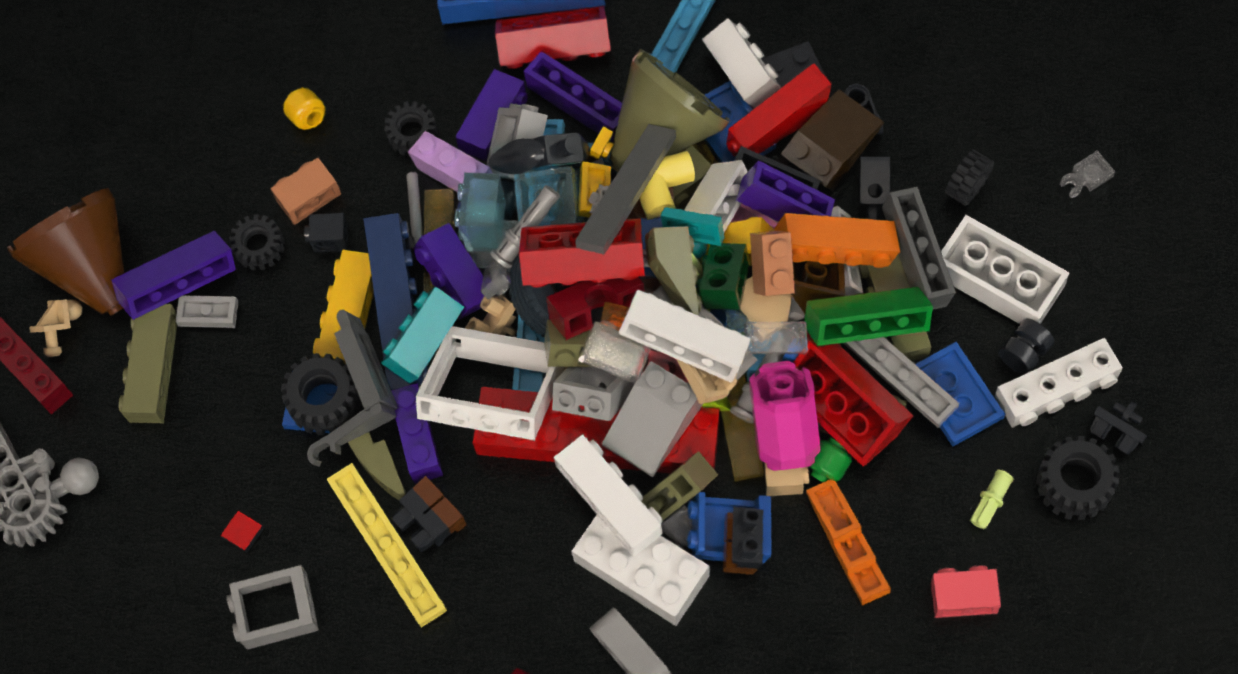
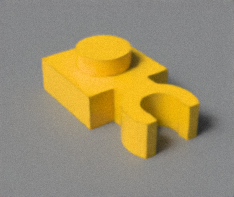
M604 126L602 127L590 149L587 162L592 163L602 157L607 159L614 146V143L610 142L613 131Z

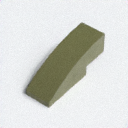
M369 431L348 442L364 470L380 487L397 500L406 495L385 440L374 443Z

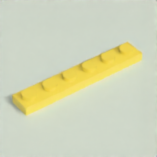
M351 463L327 478L328 483L420 627L422 628L447 611L354 465Z

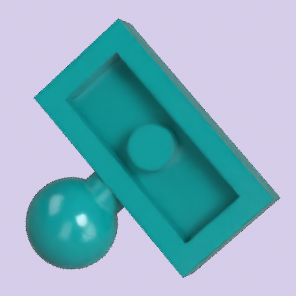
M664 207L661 214L662 227L688 226L689 236H692L694 240L693 254L696 258L705 255L708 248L707 244L721 246L724 240L722 217Z

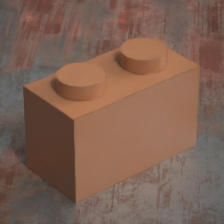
M319 158L312 162L304 163L298 171L289 177L281 178L275 186L270 188L276 201L294 225L341 195L337 182Z
M777 230L750 233L754 293L763 296L795 293L791 232Z

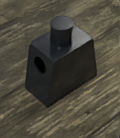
M860 157L858 169V214L865 215V219L883 220L882 206L890 193V157Z

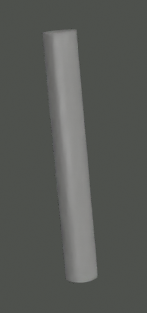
M410 172L406 176L411 236L414 237L415 243H417L420 237L423 236L418 174Z

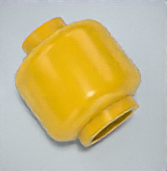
M301 88L287 96L283 110L284 114L298 128L306 130L314 128L322 122L325 106L311 90Z

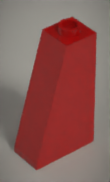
M815 63L728 129L726 145L733 156H737L741 146L758 154L800 129L828 101L831 83Z

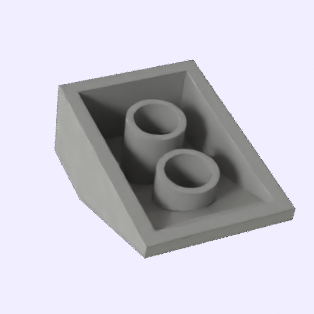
M651 361L634 384L602 442V446L653 477L703 404L699 403L690 384Z

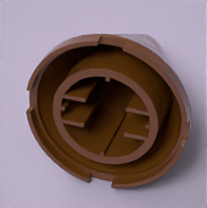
M104 188L81 199L82 202L69 208L66 206L36 224L13 241L15 247L10 245L7 249L18 262L99 313L104 314L108 312L112 316L124 309L117 301L111 281L124 274L115 198L108 188Z

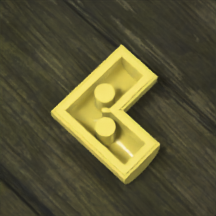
M688 151L665 156L639 199L647 220L661 217L664 207L676 209L668 189L669 187L695 180L694 166Z

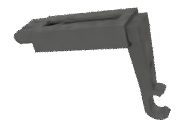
M340 310L337 313V320L341 330L334 333L364 409L309 447L307 453L308 460L311 464L318 467L321 465L318 455L325 448L330 446V451L341 455V445L397 417L395 410L398 409L397 403L370 337L366 333L361 319L345 310Z

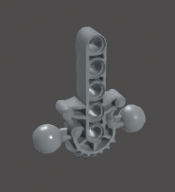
M0 422V458L6 456L5 460L0 463V532L4 530L3 541L9 545L15 543L18 547L23 548L26 542L30 546H35L37 538L46 542L45 534L48 532L56 534L54 525L63 524V520L59 515L67 513V508L60 504L59 498L69 492L76 495L90 493L96 487L99 479L96 465L85 458L77 457L71 459L63 466L60 478L50 482L49 475L55 466V462L50 455L43 449H37L33 454L19 459ZM18 479L17 484L10 487V484L14 480ZM31 502L29 508L22 511L23 506Z

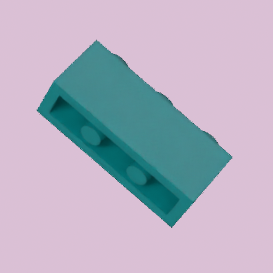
M436 286L428 293L423 291L414 303V306L417 307L416 311L412 316L408 314L398 327L402 332L397 339L392 338L383 350L386 356L381 364L410 384L420 377L464 306Z

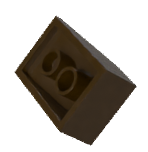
M838 89L797 131L781 155L808 175L821 180L820 184L833 192L885 122Z

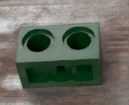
M722 243L721 246L710 244L708 255H704L702 260L703 276L698 278L697 295L702 297L704 309L740 310L750 266L746 244Z

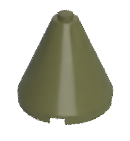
M639 49L631 62L613 141L614 146L610 154V159L613 161L611 167L616 172H619L648 124L676 130V139L666 156H669L723 131L729 124L730 119L728 117L722 118L723 112L678 73H673L663 66V62L656 57Z

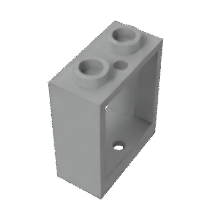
M510 103L509 108L499 107L488 160L496 151L513 140L522 138L534 139L543 136L548 115L538 113V107L526 104L521 106ZM490 167L494 177L533 183L535 172L507 174Z
M568 367L553 382L552 410L610 421L622 408L635 384L636 367ZM579 405L584 406L585 410H581Z
M301 565L229 584L231 594L227 595V602L230 612H235L237 622L232 625L236 641H240L247 650L319 631L308 576ZM292 582L299 619L250 632L243 595Z

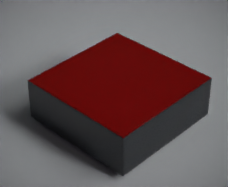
M237 511L221 534V537L248 553L264 530V527Z

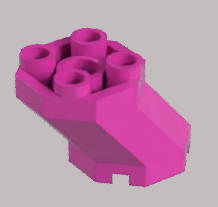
M790 361L763 364L759 368V374L756 377L753 374L749 378L756 447L759 459L765 462L767 468L773 471L809 467L815 462V457L820 453L814 384L810 370L802 367V371H800Z

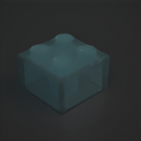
M572 166L514 174L518 222L538 197L543 187L547 185L557 191L561 197L551 207L538 226L584 223L583 217L578 216L579 174Z
M464 172L463 183L458 185V201H461L460 210L455 211V227H459V240H463L467 251L491 252L492 249H497L501 244L506 198L500 174Z

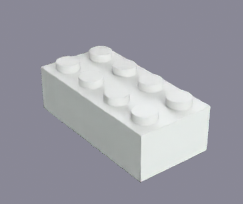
M965 215L941 251L954 287L1019 324L1024 319H1031L1041 324L1064 289L1069 276V272L967 215Z
M598 515L595 516L572 550L574 562L677 626L710 576L709 565L662 536H659L633 557Z

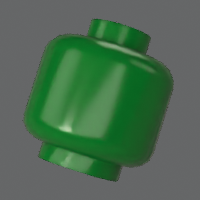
M829 437L828 441L820 440V453L815 457V462L809 466L813 469L810 475L821 482L827 480L838 482L850 466L852 457L835 439Z

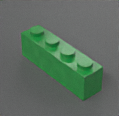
M919 287L807 301L804 327L817 346L925 332L930 329L933 305Z

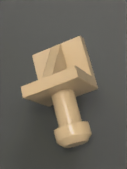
M74 299L47 301L48 309L36 326L29 327L30 332H45L47 348H44V354L47 357L59 356L62 353V347L58 346L56 330L71 328L70 321L78 319L82 314L81 304Z

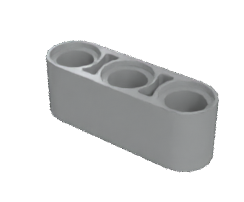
M614 607L590 627L597 640L627 674H671L660 658Z

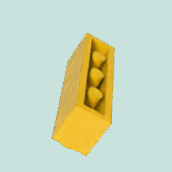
M342 250L340 259L335 261L334 276L336 277L334 284L330 285L327 291V302L329 303L327 311H323L321 314L320 328L322 330L320 338H316L314 341L313 354L319 353L321 358H324L325 353L332 354L334 360L339 357L346 365L334 333L341 330L337 320V313L340 310H345L361 319L365 329L374 289L369 254Z

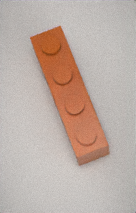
M785 213L774 228V231L791 232L793 262L811 261L819 262L820 264L841 263L848 266L871 265L876 268L888 267L900 253L894 221Z

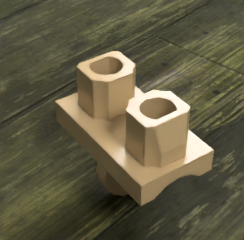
M489 293L485 294L480 307L488 312L483 321L475 317L471 318L465 329L506 335L507 333L515 336L517 330L511 326L516 319V316L513 315L515 311L513 302L501 293L498 296Z

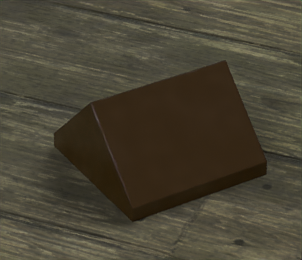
M811 261L793 262L795 293L791 295L804 314L806 313L807 301L845 296L844 264H820L819 262Z

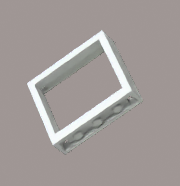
M452 326L443 339L416 395L417 417L422 420L535 440L553 397V382L563 373L564 367H548L544 342ZM456 339H461V343L456 342ZM456 357L546 373L530 413L440 397L438 394Z

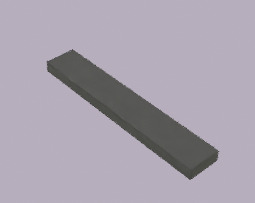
M648 124L576 238V248L605 255L675 141L676 130Z

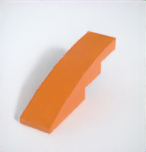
M827 480L807 489L806 493L861 604L865 605L889 594L890 586L879 569L876 557L861 532V525L836 481Z

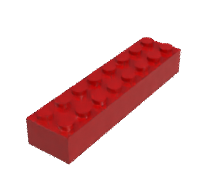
M481 387L479 404L530 413L538 392ZM552 397L535 440L476 429L474 431L473 445L477 455L555 462L554 457L581 435H584L589 442L594 440L604 452L602 457L608 464L613 462L620 469L640 470L602 446V442L619 411L610 421L552 410ZM579 405L581 410H585L584 406ZM701 407L657 472L672 473L698 451L715 470L720 409Z

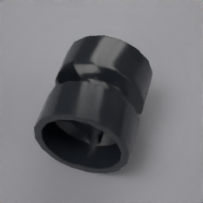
M1024 319L1014 331V337L1006 340L998 350V354L1009 368L1024 375L1033 371L1040 361L1039 357H1044L1055 341L1051 333L1044 326L1034 320Z

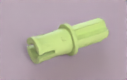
M997 470L987 490L981 492V500L970 519L976 527L985 529L997 508L1002 507V499L1014 480L1009 473Z

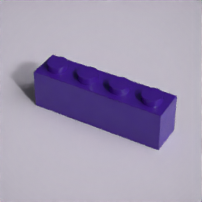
M541 51L524 70L527 88L599 134L603 126L613 131L610 140L613 143L622 103Z
M214 230L111 281L117 301L134 320L236 270L231 248Z

